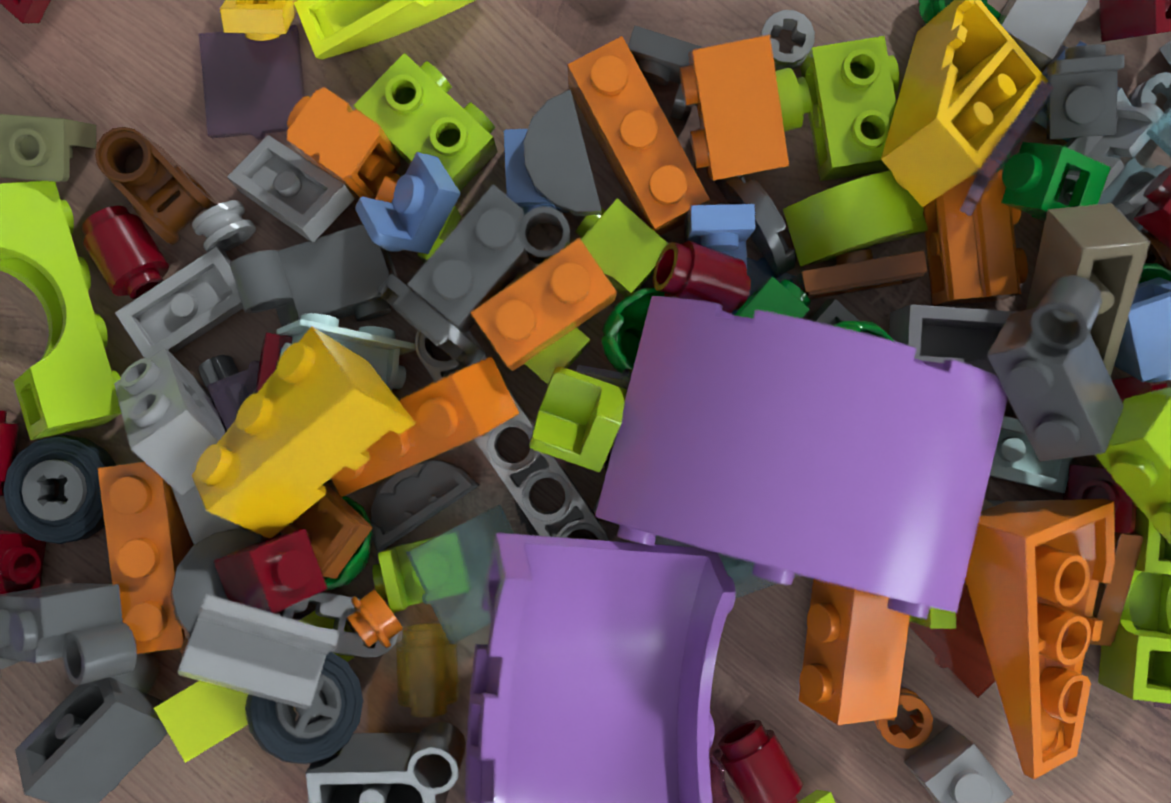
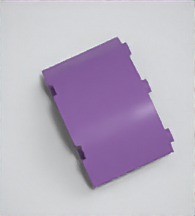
M652 296L625 398L622 423L615 437L595 517L620 524L617 536L630 541L654 546L656 536H661L754 562L752 575L777 583L792 585L794 574L796 573L889 597L888 609L927 619L930 607L957 613L1008 397L997 375L953 359L940 363L914 358L916 348L835 326L759 310L755 311L754 319L734 316L722 311V306L717 303Z
M496 533L481 602L483 611H489L490 615L488 644H475L467 730L466 803H713L709 766V748L714 740V721L710 713L712 681L727 614L731 612L735 602V584L732 577L727 574L719 553L699 547L657 544L651 546L642 543Z

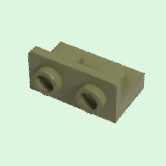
M0 114L1 178L66 182L70 177V158L73 159V147L96 149L95 124L64 118Z

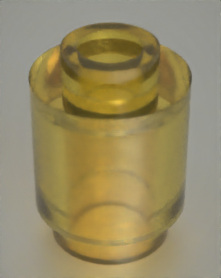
M422 623L403 627L402 641L396 643L398 704L410 707L411 715L415 717H434L446 714L447 705L459 700L457 639L451 638V626L445 623Z

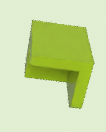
M561 366L556 367L538 410L529 447L535 451L601 472L622 423L627 389Z

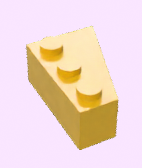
M954 0L918 30L904 75L881 160L890 169L896 182L902 188L908 190L922 207L981 169L989 156L995 151L1005 133L1009 130V127H1011L1010 129L1013 128V123H1015L1013 121L1017 120L1015 118L1019 117V114L1023 115L1049 82L981 0Z
M311 326L299 342L291 344L283 352L277 369L259 392L250 395L242 403L234 423L217 444L209 446L202 453L191 476L208 512L271 539L326 495V488L322 484L345 466L356 471L370 460L369 451L366 450L389 430L401 435L414 425L415 422L369 361Z

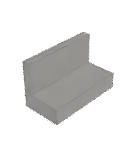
M206 594L177 674L307 710L311 707L326 655L336 646L339 633Z

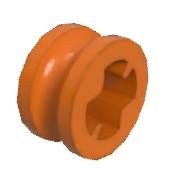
M900 687L898 706L902 705L908 712L917 710V715H910L914 725L908 730L903 731L898 724L888 727V720H895V718L874 720L881 735L889 744L898 748L910 749L921 745L928 739L933 729V717L930 708L914 691Z

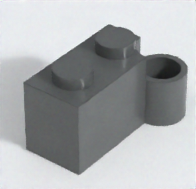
M492 185L407 285L463 334H466L476 323L470 312L504 290L529 260L540 265L569 245L570 229L568 222L561 212L552 207H537L524 215L522 208L496 186ZM551 223L562 232L563 237L555 248L542 251L533 248L528 243V234L537 224Z
M363 224L317 238L314 243L307 241L279 251L265 250L247 254L233 260L229 264L244 312L258 313L276 308L281 327L299 320L302 314L307 313L324 314L337 319L355 315L357 321H366L381 317L392 311L390 304L378 295V288L391 273L397 277L390 252L372 242Z
M1075 275L1063 276L1054 280L1047 288L1038 307L1011 313L987 354L1040 462L1105 453L1124 407L1089 333L1102 305L1101 292L1088 279ZM1061 310L1068 311V312H1070L1071 314H1073V315H1075V316H1072V315H1069V314H1065V313L1062 312Z
M65 583L0 594V658L31 663L63 658L66 673L70 681L75 685L132 672L136 665L137 648L131 629L122 620L119 584Z
M150 653L137 654L136 665L132 672L78 685L15 749L24 795L48 803H99L163 740L168 732L156 714L154 707L164 701L147 694L153 687L159 673V660L156 656Z
M445 722L431 723L423 728L421 732L353 733L349 742L331 757L310 764L306 772L309 803H446L449 789L454 786L458 779L465 755L466 741L464 735L457 727Z

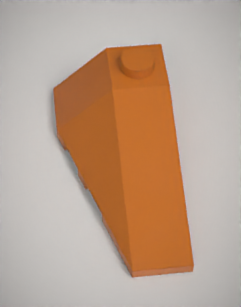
M1106 499L1006 501L985 509L980 513L965 581L1023 774L1032 779L1042 776L1073 759L1078 754L1091 687L1088 677L1081 673L1085 653L1090 641H1100L1103 620L1092 616L1099 582L1111 583L1115 565L1114 501Z

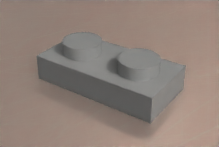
M269 135L227 176L239 192L312 243L354 200L345 184Z
M216 246L115 312L144 358L150 359L164 348L171 354H174L243 309L229 265L232 261L223 249Z

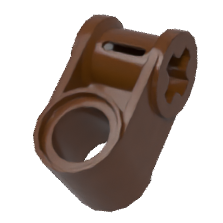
M128 127L113 128L104 133L97 142L95 157L101 172L130 201L140 218L167 243L171 245L177 243L180 240L178 234L180 230L203 209L208 210L218 205L206 189L183 167L178 165L164 148L137 130ZM142 148L144 158L141 166L133 173L127 174L125 170L127 156L135 149Z

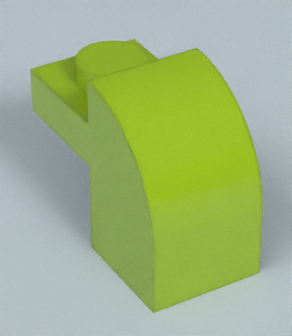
M891 171L876 173L840 184L783 209L800 267L836 260L835 257L841 254L859 251L875 244L910 238L928 231L923 215L924 207L917 202L908 190H905L896 182Z

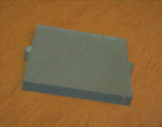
M501 504L406 552L425 591L422 601L427 605L431 604L450 644L459 642L491 623L489 611H483L481 602L496 533L514 534Z

